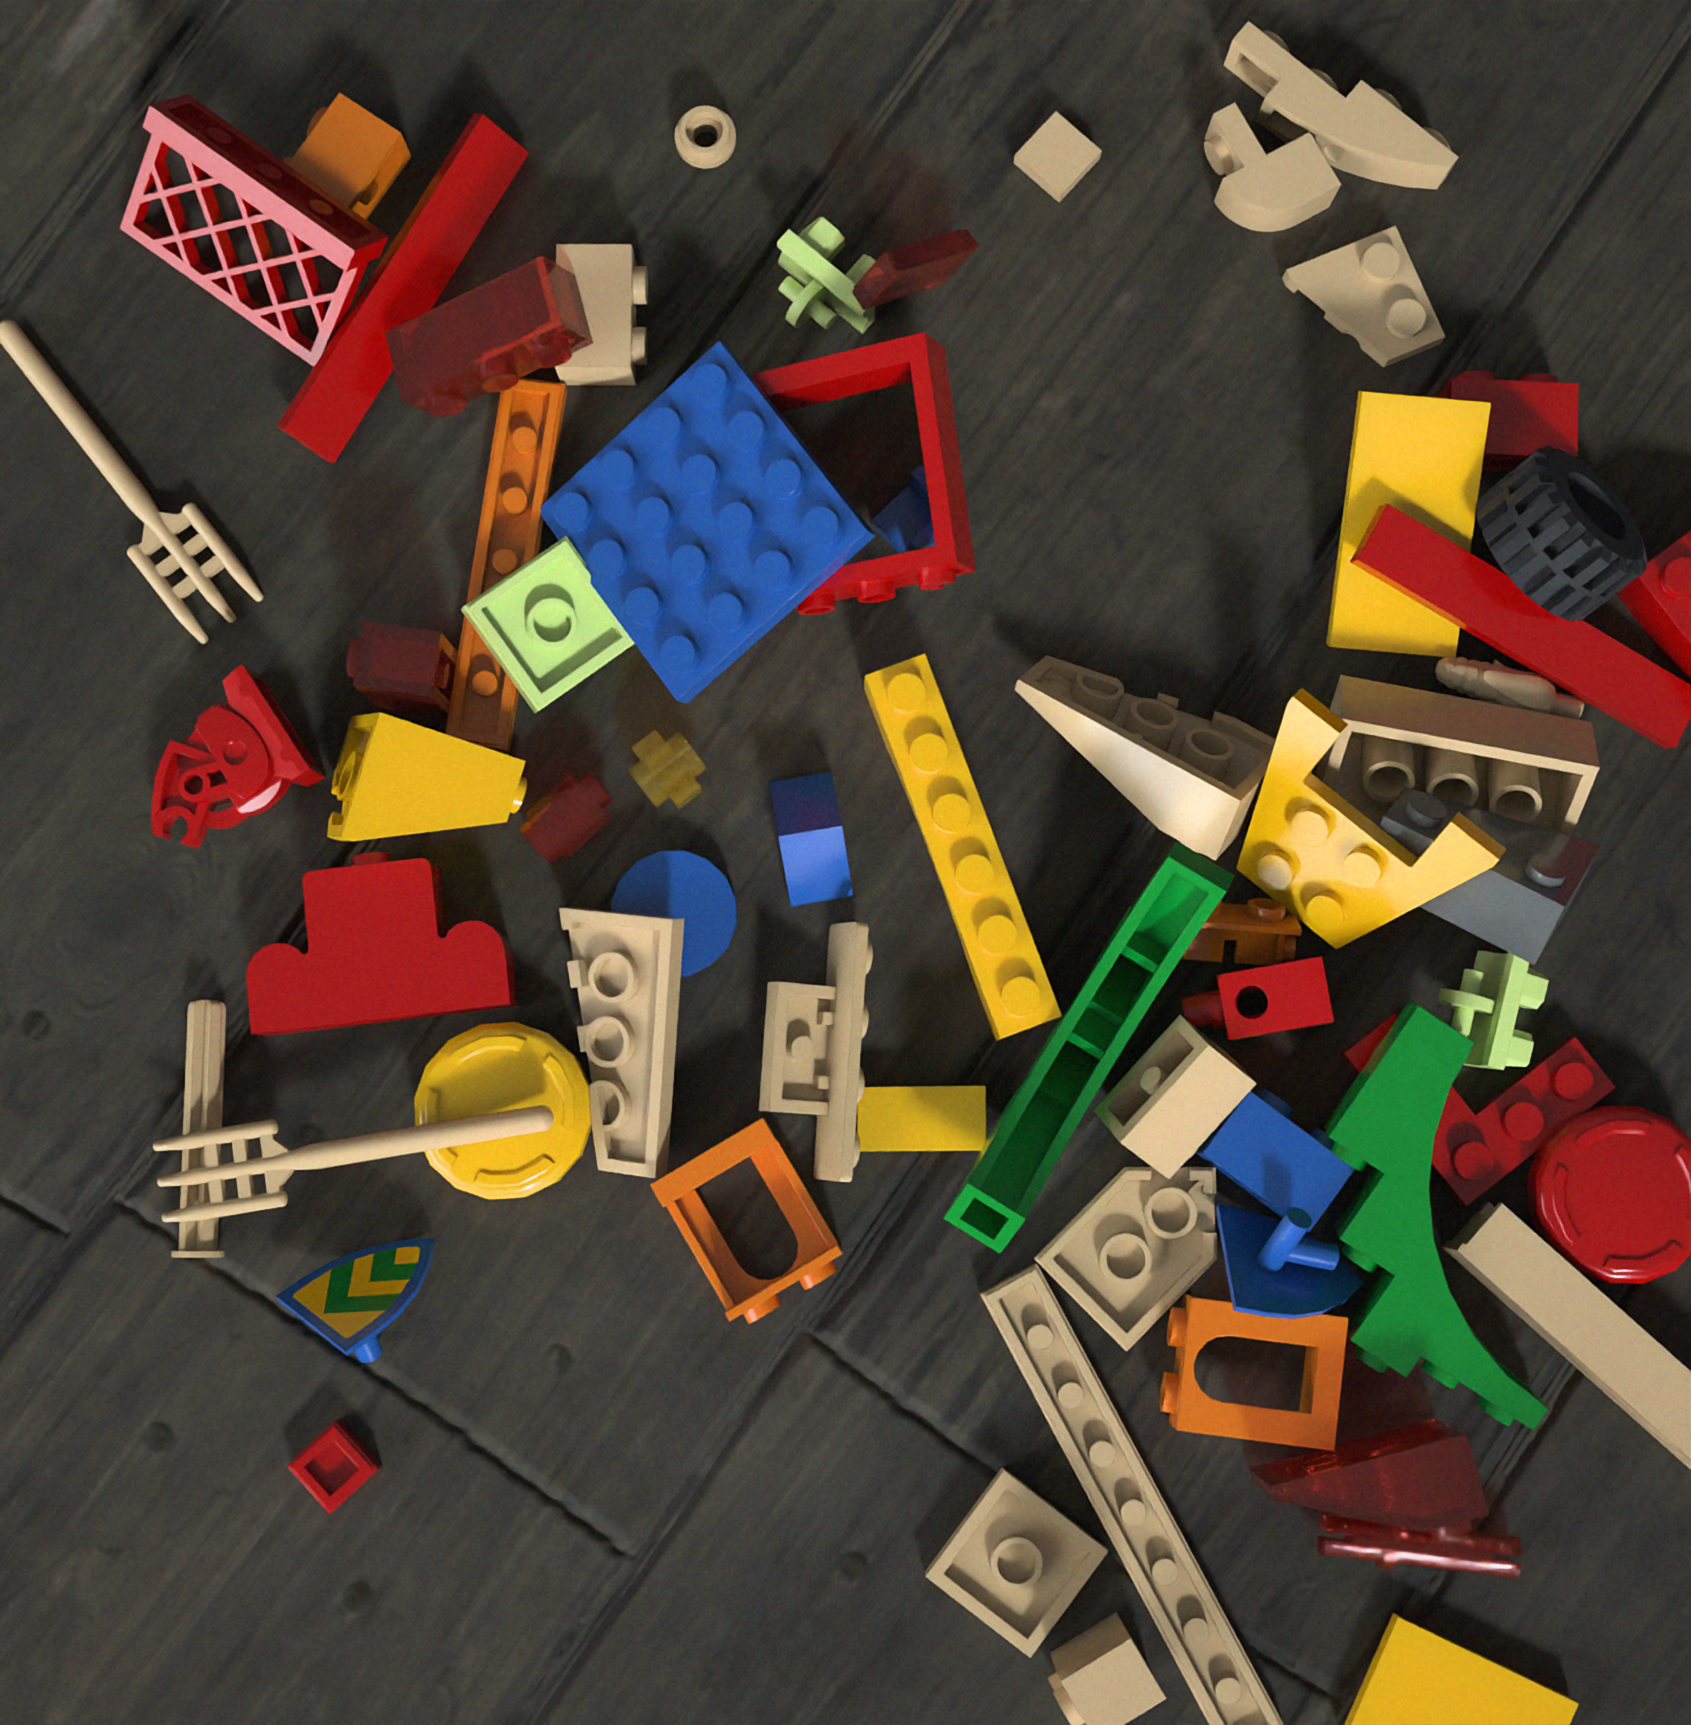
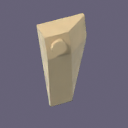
M1048 655L1017 680L1014 689L1159 830L1179 840L1180 843L1191 850L1202 853L1216 861L1241 833L1254 812L1276 739L1237 718L1214 711L1212 719L1209 721L1176 710L1179 699L1162 693H1158L1156 700L1140 698L1125 693L1123 684L1117 678Z

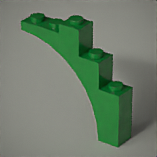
M1176 841L1133 906L1128 908L1103 945L1078 993L1052 1029L1025 1080L998 1118L943 1219L996 1252L1001 1253L1026 1220L1065 1146L1121 1051L1173 969L1227 892L1234 878L1233 874Z
M1410 999L1323 1126L1328 1137L1335 1141L1329 1149L1334 1155L1360 1172L1364 1171L1368 1163L1374 1167L1334 1225L1339 1239L1345 1242L1340 1251L1346 1257L1371 1273H1374L1378 1265L1384 1268L1348 1319L1347 1333L1350 1340L1355 1343L1351 1352L1369 1367L1382 1374L1385 1373L1388 1367H1391L1404 1377L1408 1376L1422 1356L1425 1360L1421 1367L1437 1381L1451 1389H1454L1461 1382L1480 1395L1476 1404L1494 1419L1506 1426H1510L1513 1420L1516 1419L1534 1431L1548 1411L1547 1406L1533 1388L1495 1358L1467 1324L1449 1291L1434 1243L1429 1196L1434 1137L1449 1089L1475 1042Z

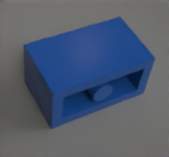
M1264 1088L1257 1095L1250 1091L1198 1147L1195 1153L1281 1218L1292 1207L1301 1208L1306 1211L1312 1220L1311 1226L1306 1231L1310 1232L1355 1169L1329 1150L1335 1141L1329 1138L1325 1132L1314 1127L1308 1134L1291 1122L1288 1118L1294 1110L1283 1100Z

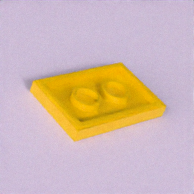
M1393 1613L1344 1725H1570L1579 1703L1571 1697Z

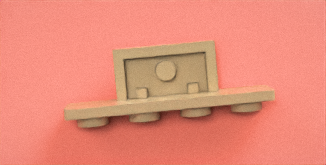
M862 922L838 923L830 926L826 986L779 981L768 982L759 1111L817 1115L813 1170L814 1179L851 1182L853 1168L856 1166L860 1156V1139L856 1132L857 1103L862 1098L865 1084L864 1073L860 1067L861 1039L866 1034L869 1022L868 1008L864 1003L865 976L871 968L873 959V948L868 939L869 927L867 923Z

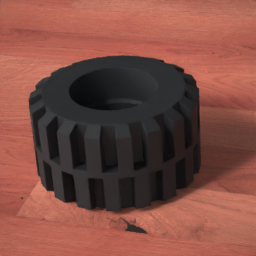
M1551 446L1538 448L1486 491L1477 501L1478 512L1476 514L1485 541L1500 567L1532 601L1557 617L1560 616L1567 621L1574 622L1575 620L1580 621L1643 574L1647 568V553L1642 537L1625 505L1596 472L1576 457L1561 449H1555Z

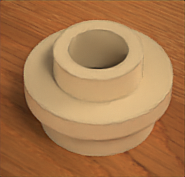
M703 105L690 109L679 119L675 128L674 136L678 153L688 164L697 168L708 169L723 164L730 158L736 146V130L733 121L724 111L716 107ZM703 132H710L717 137L716 142L709 147L697 145L695 139Z

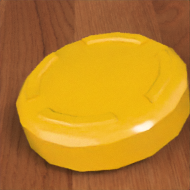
M517 1022L480 1024L449 1039L426 1065L414 1097L415 1126L546 1105L551 1109L554 1116L553 1124L547 1131L424 1151L430 1165L457 1189L489 1200L528 1197L560 1181L582 1156L592 1129L590 1083L578 1058L552 1034Z

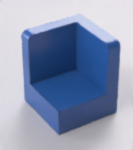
M921 465L910 473L909 485L872 519V526L898 553L935 546L925 469Z

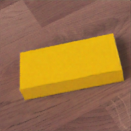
M986 1086L864 1087L862 1098L857 1103V1134L860 1139V1152L981 1151L986 1142Z

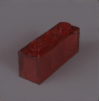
M543 255L385 332L401 400L436 417L457 414L466 408L467 402L489 392L508 390L517 385L520 377L542 367L549 368L564 364L571 359L572 353L593 344L575 275Z

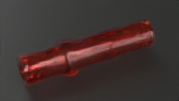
M1322 1513L1318 1522L1317 1529L1325 1530L1327 1534L1344 1535V1538L1317 1535L1318 1554L1323 1557L1337 1556L1373 1560L1376 1567L1391 1570L1394 1569L1397 1563L1501 1576L1512 1580L1519 1576L1521 1569L1520 1563L1511 1562V1559L1494 1557L1495 1554L1522 1557L1521 1542L1517 1536L1510 1535L1505 1537L1399 1524L1396 1517L1380 1515L1377 1521Z

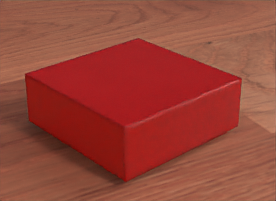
M339 1418L296 1456L287 1467L322 1507L331 1514L374 1475L382 1465Z

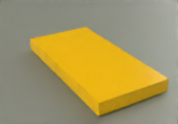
M1358 391L1326 642L1329 647L1438 657L1453 656L1456 658L1460 627L1350 563V560L1378 507L1387 503L1466 551H1471L1491 403Z

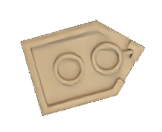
M1123 1167L1034 1257L1038 1264L1126 1352L1217 1260V1233L1215 1232L1216 1167H1180L1170 1179L1153 1167Z

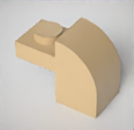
M1235 102L1213 114L1204 138L1206 140L1204 142V150L1214 171L1219 175L1226 174L1214 199V203L1226 217L1250 230L1275 232L1291 228L1330 207L1341 183L1310 131L1266 155Z

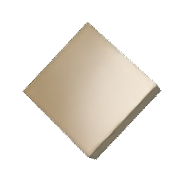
M1055 111L1015 154L1013 163L1057 202H1060L1098 162L1102 150Z

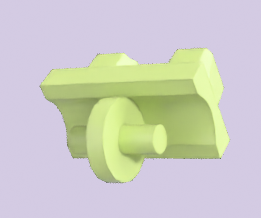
M821 216L802 230L798 236L788 229L777 242V247L782 250L778 264L805 286L804 288L791 276L786 277L779 286L778 290L793 302L785 319L795 328H798L812 318L824 329H828L837 318V314L829 308L831 307L863 334L874 321L875 303L879 300L888 284L889 273L871 256L865 254L862 255L846 275L833 266L830 262L845 246V238L837 228Z
M1478 951L1474 969H1464L1460 990L1440 989L1438 1003L1455 1009L1451 1026L1475 1042L1463 1065L1504 1070L1505 1066L1526 1067L1529 1065L1534 1041L1530 1033L1514 1029L1519 1007L1538 1009L1540 1004L1544 1002L1549 982L1546 976L1528 967L1529 962L1509 952L1502 954Z

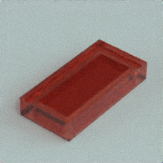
M959 229L885 252L856 283L852 293L862 309L865 310L944 284L979 246L967 229Z

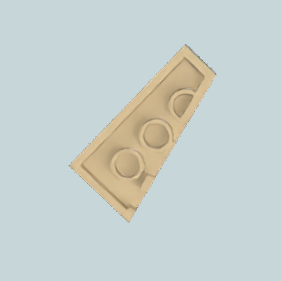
M559 907L562 930H569L573 961L567 962L571 988L578 989L583 1026H577L580 1052L586 1051L592 1082L589 1085L592 1111L591 1126L598 1170L648 1178L665 1176L668 1171L685 918L579 907Z

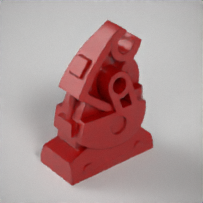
M244 664L238 666L222 680L228 702H221L217 706L213 705L196 716L198 721L194 725L196 728L190 736L187 735L181 743L170 740L154 777L151 807L152 835L170 840L172 824L179 818H185L188 830L180 843L198 849L206 837L208 828L227 829L234 827L248 817L261 814L274 806L288 791L291 783L308 787L326 778L261 675ZM234 803L224 811L214 812L215 807Z

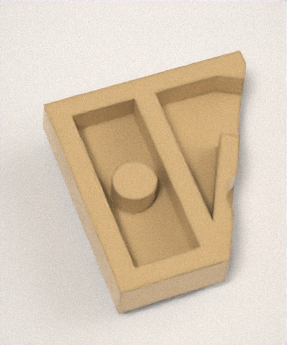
M1396 225L1286 269L1282 277L1285 286L1293 293L1300 290L1326 312L1323 317L1341 333H1346L1356 338L1360 348L1382 367L1440 345L1446 337Z

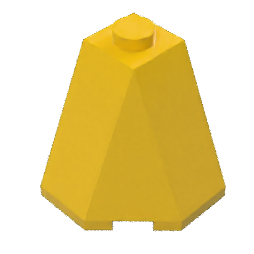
M381 712L352 716L332 779L331 793L337 795L338 800L343 801L342 814L332 812L328 821L327 837L339 841H361L505 823L508 821L509 814H515L523 802L527 788V779L521 775L526 761Z

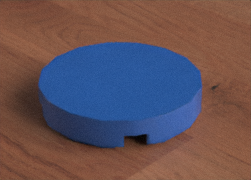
M684 850L659 851L637 861L619 880L611 900V911L685 918L681 977L698 973L718 960L729 948L737 927V900L726 876L708 859Z

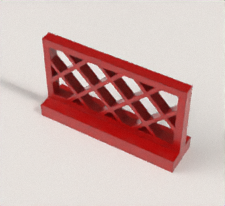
M188 93L150 105L142 127L152 135L120 229L314 367L345 319L368 262L381 256L389 236ZM170 147L184 157L192 182L174 186L165 160ZM221 183L234 192L242 217L224 221L212 185ZM191 190L196 191L207 226L194 229L189 228L178 197L179 193ZM161 198L173 234L163 235L144 221L151 200ZM272 219L285 228L292 253L274 257L262 221ZM245 225L257 261L239 265L227 229ZM211 234L223 269L212 270L201 262L193 237ZM323 255L344 270L336 290L323 291L312 257ZM296 261L307 296L289 300L277 265ZM261 269L272 304L261 305L250 297L242 273ZM311 305L319 328L315 342L299 331L292 308Z

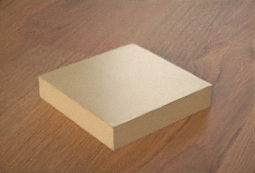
M1002 1467L926 1569L925 1577L1031 1658L1106 1556L1108 1549Z

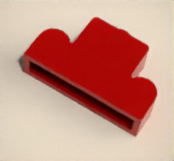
M388 852L351 856L352 866L313 870L305 873L302 878L308 951L290 944L274 943L264 946L256 952L247 966L246 984L251 1034L262 1036L518 1007L513 951L509 940L504 934L482 921L471 920L456 924L447 932L442 875L439 867L424 858L391 861L390 853Z

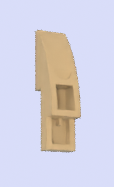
M1249 21L1233 38L1224 66L1265 98L1256 122L1284 142L1289 143L1310 131L1329 165L1373 181L1411 188L1437 190L1459 157L1450 150L1447 140L1440 133L1432 128L1419 126L1402 112L1398 101L1388 92L1382 89H1373L1363 80H1360L1345 98L1338 92L1336 84L1327 74L1318 69L1307 68L1290 54L1288 46L1278 35L1268 30L1261 31Z

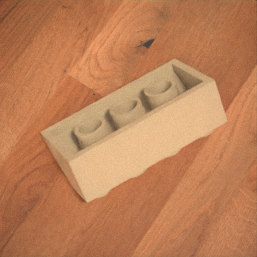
M1340 675L1330 710L1345 721L1348 726L1319 760L1316 777L1377 826L1380 825L1383 816L1403 789L1407 787L1572 836L1600 766L1592 722Z

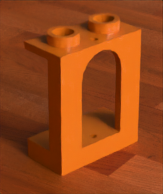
M765 1118L759 1119L650 1184L662 1207L666 1206L726 1308L725 1315L729 1322L743 1314L748 1324L782 1305L777 1295L778 1292L798 1280L804 1290H807L838 1271L833 1259L842 1255L843 1250ZM748 1157H751L792 1227L798 1242L797 1258L793 1266L784 1275L774 1279H758L746 1273L737 1262L695 1190Z
M1184 1293L1182 1295L1181 1308L1171 1307L1169 1314L1167 1344L1168 1346L1176 1347L1174 1373L1164 1372L1162 1377L1160 1411L1169 1413L1168 1423L1178 1431L1334 1451L1348 1317L1332 1312L1297 1319L1264 1317L1233 1311L1232 1301L1201 1298L1193 1294ZM1223 1336L1306 1346L1299 1411L1222 1402L1210 1398L1200 1389L1195 1379L1194 1363L1197 1353L1206 1342Z

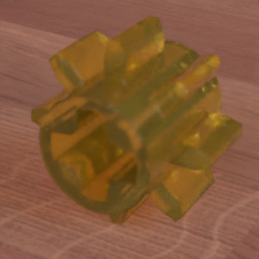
M655 729L631 747L640 761L627 771L656 808L670 798L676 807L680 809L702 792L701 786L694 778L707 768L678 731L664 741Z

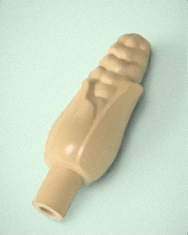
M1448 656L1439 660L1435 668L1439 682L1444 683L1450 689H1456L1463 694L1466 693L1469 697L1477 698L1482 702L1578 720L1583 712L1584 701L1582 699L1557 692L1553 682L1536 672L1513 669L1503 665L1496 659L1493 664H1490L1489 662L1468 660L1465 657L1455 658Z

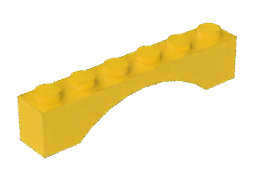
M924 653L865 675L864 690L885 746L904 787L956 925L976 989L996 1041L1061 1017L1060 1009L926 654Z

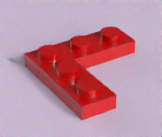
M1395 1014L1388 1015L1340 1053L1357 1076L1398 1018ZM1576 1037L1566 1038L1475 1112L1469 1108L1451 1085L1434 1137L1431 1169L1459 1205L1467 1207L1541 1148L1542 1144L1567 1119L1586 1112L1616 1087Z

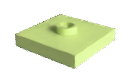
M567 536L461 608L465 617L534 713L540 711L635 644L591 585V575L586 569V563Z

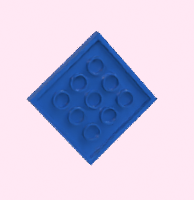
M721 341L713 345L541 506V517L558 540L567 536L586 563V569L591 575L590 583L674 698L683 703L690 702L876 536L728 345Z

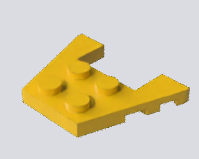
M1301 688L1287 704L1236 869L1274 900L1284 903L1290 913L1331 946L1338 949L1492 868L1500 860L1506 848L1458 812L1422 855L1416 857L1312 774V769L1348 724Z

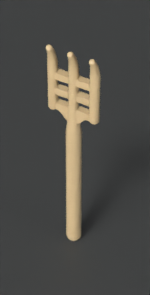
M10 319L0 321V343L128 508L144 523L142 542L139 545L130 546L127 550V555L178 621L200 643L205 644L208 642V636L183 601L184 598L196 589L229 623L236 620L235 614L210 580L224 568L227 569L230 575L255 601H262L264 596L246 568L196 504L192 502L187 503L179 514L160 512L149 492L18 324ZM192 525L198 534L183 545L177 535ZM162 546H165L171 555L158 565H155L149 556ZM209 546L215 556L202 566H199L193 557ZM181 567L187 574V577L172 587L166 578Z
M538 1105L318 1142L293 1150L277 1140L276 1134L278 1133L279 1126L274 1119L192 1132L155 1141L153 1143L155 1151L187 1150L204 1147L206 1167L161 1176L157 1179V1183L160 1187L208 1183L210 1202L165 1212L162 1214V1221H199L283 1207L288 1202V1196L283 1191V1185L294 1170L322 1169L547 1131L553 1124L554 1116L549 1107ZM260 1138L262 1157L251 1159L248 1139ZM232 1142L234 1162L222 1163L220 1144ZM264 1173L267 1193L255 1195L253 1175ZM236 1178L239 1197L227 1199L225 1180Z

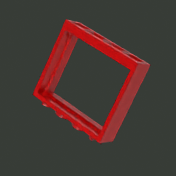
M922 332L751 374L780 412L910 381L913 382L935 546L843 565L793 610L798 609V614L800 615L824 614L836 609L835 601L857 597L858 602L861 603L882 602L896 597V588L918 584L920 590L944 589L943 584L956 582L955 576L976 572L945 348L927 333Z

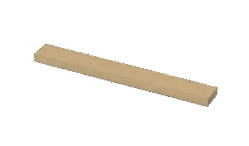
M1034 1263L979 1293L1208 1724L1284 1725L1038 1264Z

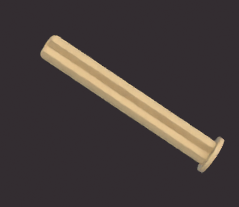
M196 1000L188 1005L183 1134L222 1128L226 1006L217 1000ZM204 1147L182 1150V1171L206 1167ZM208 1183L181 1186L180 1209L210 1202ZM219 1217L180 1222L179 1249L171 1251V1257H224L225 1251L217 1250Z

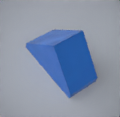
M832 771L769 782L791 907L853 896L843 827Z

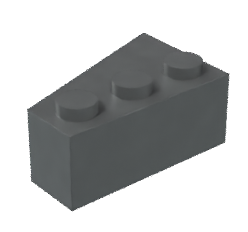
M1405 787L1383 816L1379 827L1416 857L1422 855L1458 812L1506 848L1500 860L1492 868L1423 903L1419 907L1535 965L1571 905L1601 845Z

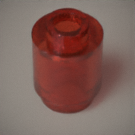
M569 771L525 812L528 819L518 829L533 848L553 865L563 855L569 859L613 818L606 806L614 799L589 772L579 779Z

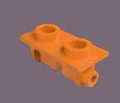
M1268 898L1250 899L1247 905L1222 903L1221 900L1180 960L1222 962L1225 940H1235L1233 958L1235 963L1270 966L1281 964L1282 961H1293L1296 939L1295 936L1287 935L1301 936L1302 929L1297 917L1286 909V905L1280 901Z

